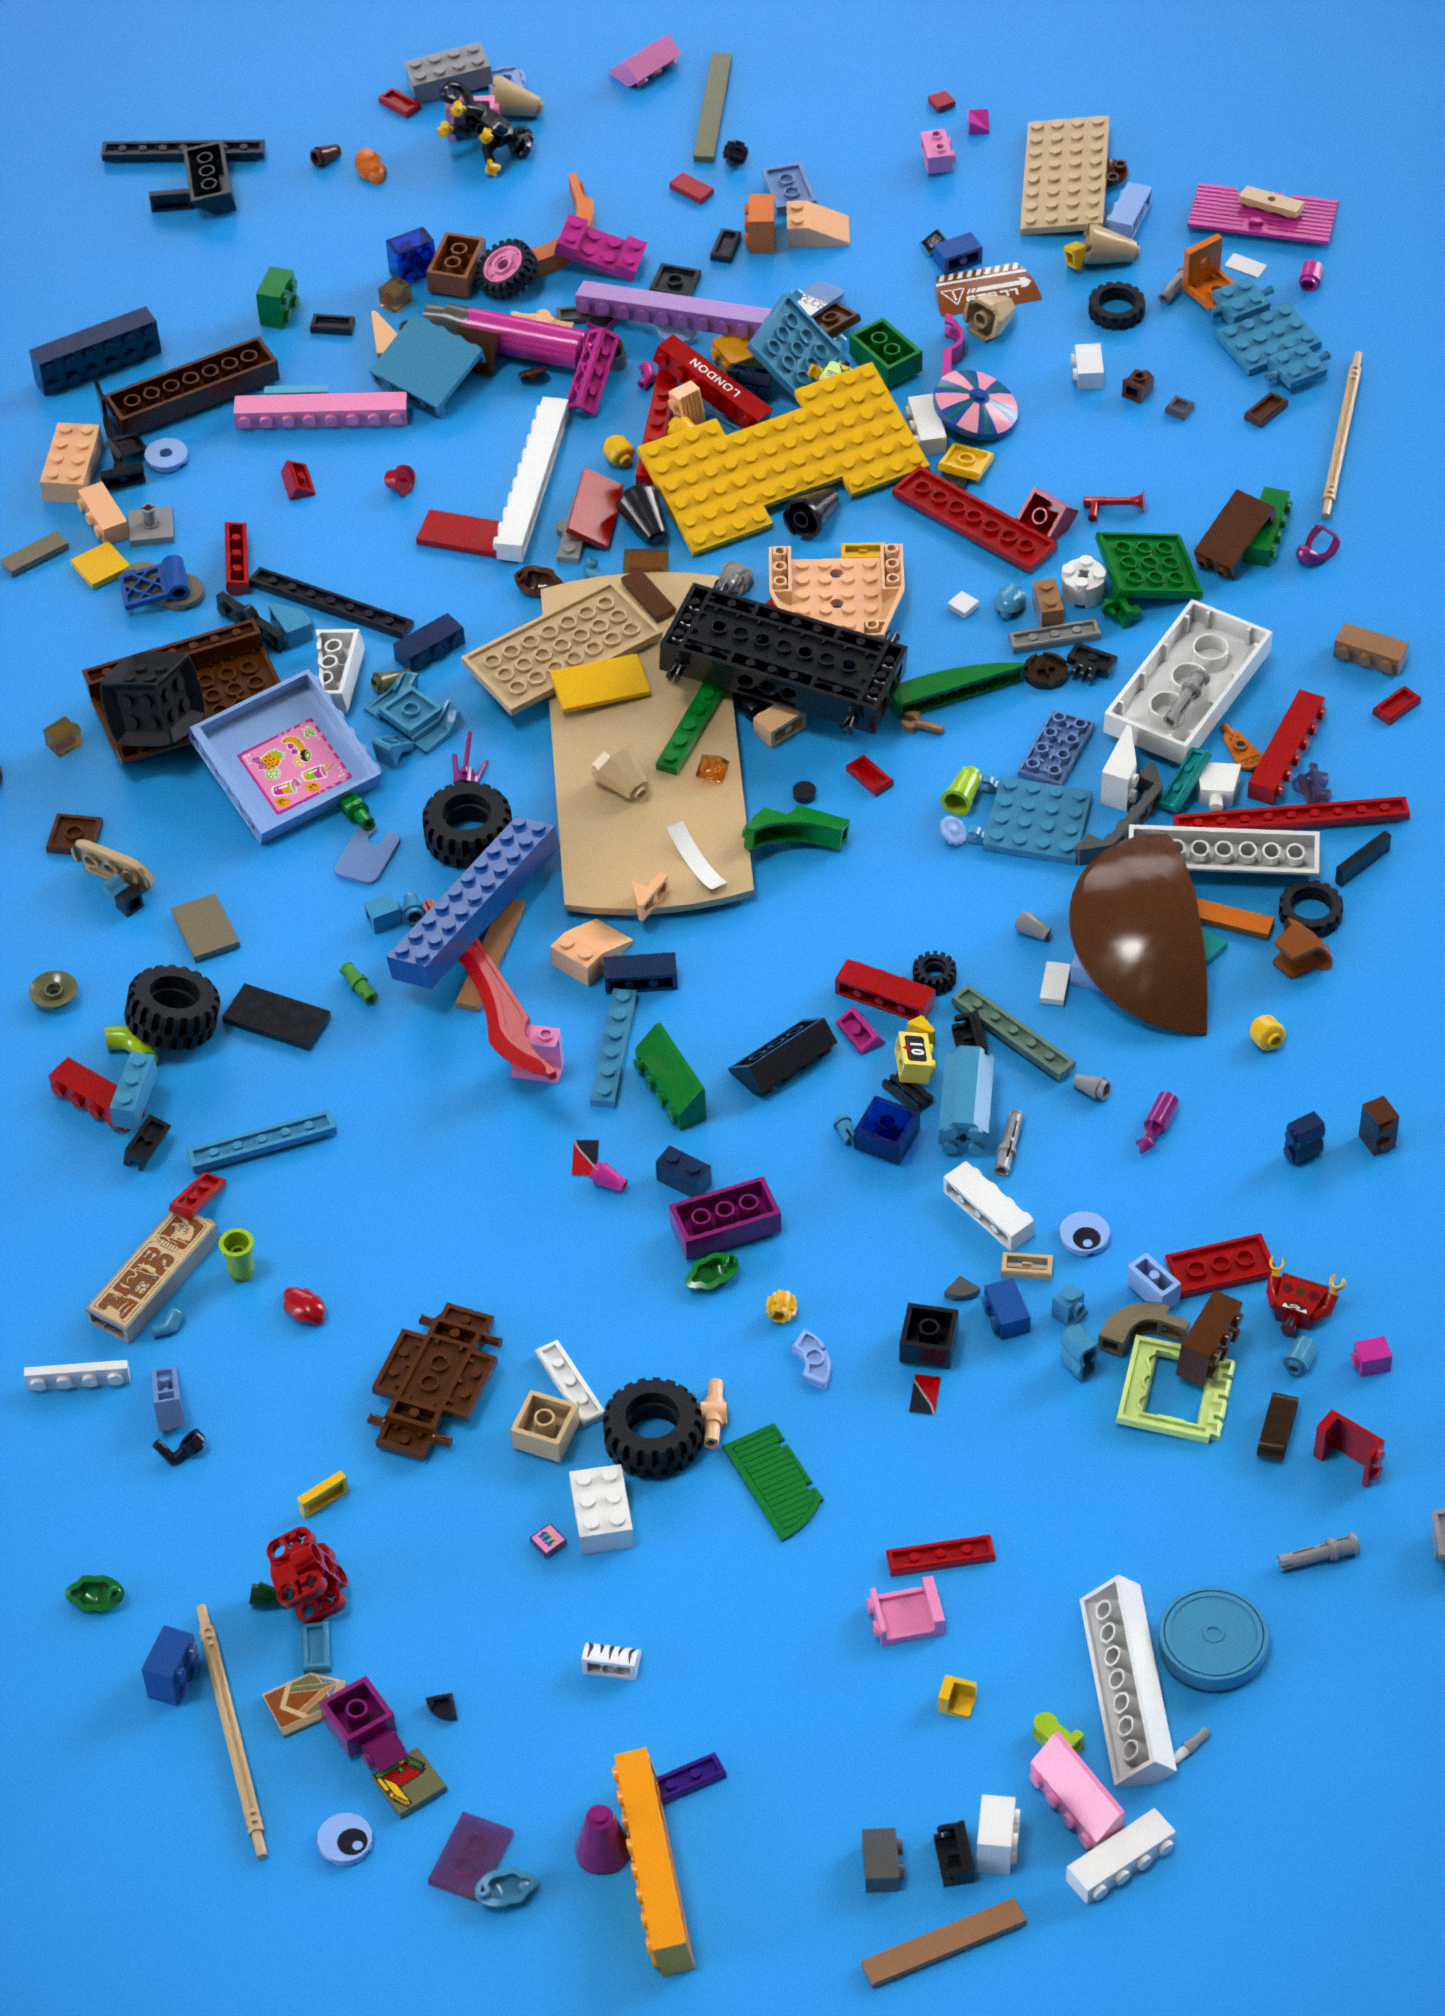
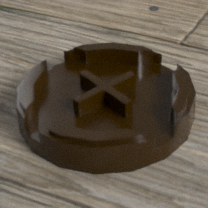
M1043 652V655L1038 656L1034 654L1024 663V679L1034 688L1052 690L1062 686L1068 678L1069 669L1067 662L1058 654Z

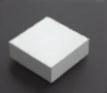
M963 591L947 603V609L964 619L979 607V601Z

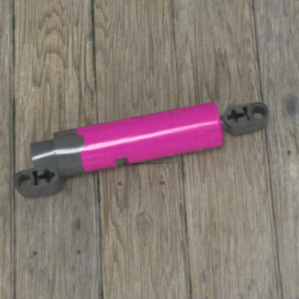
M428 303L422 314L433 324L445 327L454 335H456L457 325L459 324L500 332L497 354L574 370L577 369L588 334L585 330L448 303L446 306ZM408 320L403 321L399 325V332L405 326ZM620 344L617 345L610 367L611 371L619 372L627 366L625 350Z

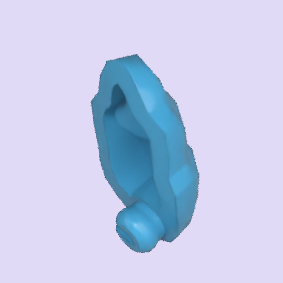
M1016 582L999 588L993 605L1000 611V617L1009 619L1012 613L1022 610L1027 598L1026 592Z
M515 1867L494 1870L487 1873L477 1883L475 1896L485 1906L504 1908L509 1904L523 1902L526 1896L535 1889L537 1879L533 1874L520 1871Z

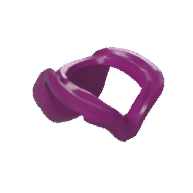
M1315 525L1307 536L1305 545L1298 546L1296 556L1304 563L1320 564L1335 555L1341 543L1340 537L1323 525ZM1321 531H1325L1333 537L1328 550L1323 554L1316 553L1312 549V542Z

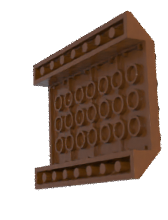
M254 618L143 651L179 652L190 657L194 664L204 699L205 713L201 721L281 682L263 646L262 634ZM126 657L82 670L92 706L119 765L128 764L192 744L189 740V733L180 741L161 747H133L118 744L111 734L100 695V683L105 675Z

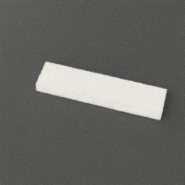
M555 1340L536 1349V1357L564 1400L579 1405L580 1424L582 1427H588L602 1420L605 1410L560 1342Z

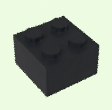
M908 1303L899 1343V1362L950 1369L959 1328V1310Z

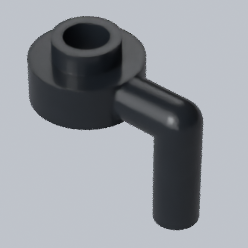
M199 1429L192 1430L183 1438L179 1448L174 1453L160 1439H157L152 1447L169 1464L177 1465L186 1455L192 1453L195 1455L205 1446V1435Z

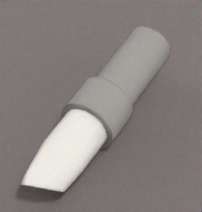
M1206 1727L1200 1729L1193 1737L1188 1738L1175 1751L1174 1758L1176 1764L1195 1752L1197 1747L1211 1735Z

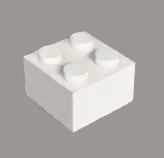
M982 1794L976 1872L1010 1875L1011 1864L1016 1865L1020 1830V1809L1015 1808L1016 1797Z

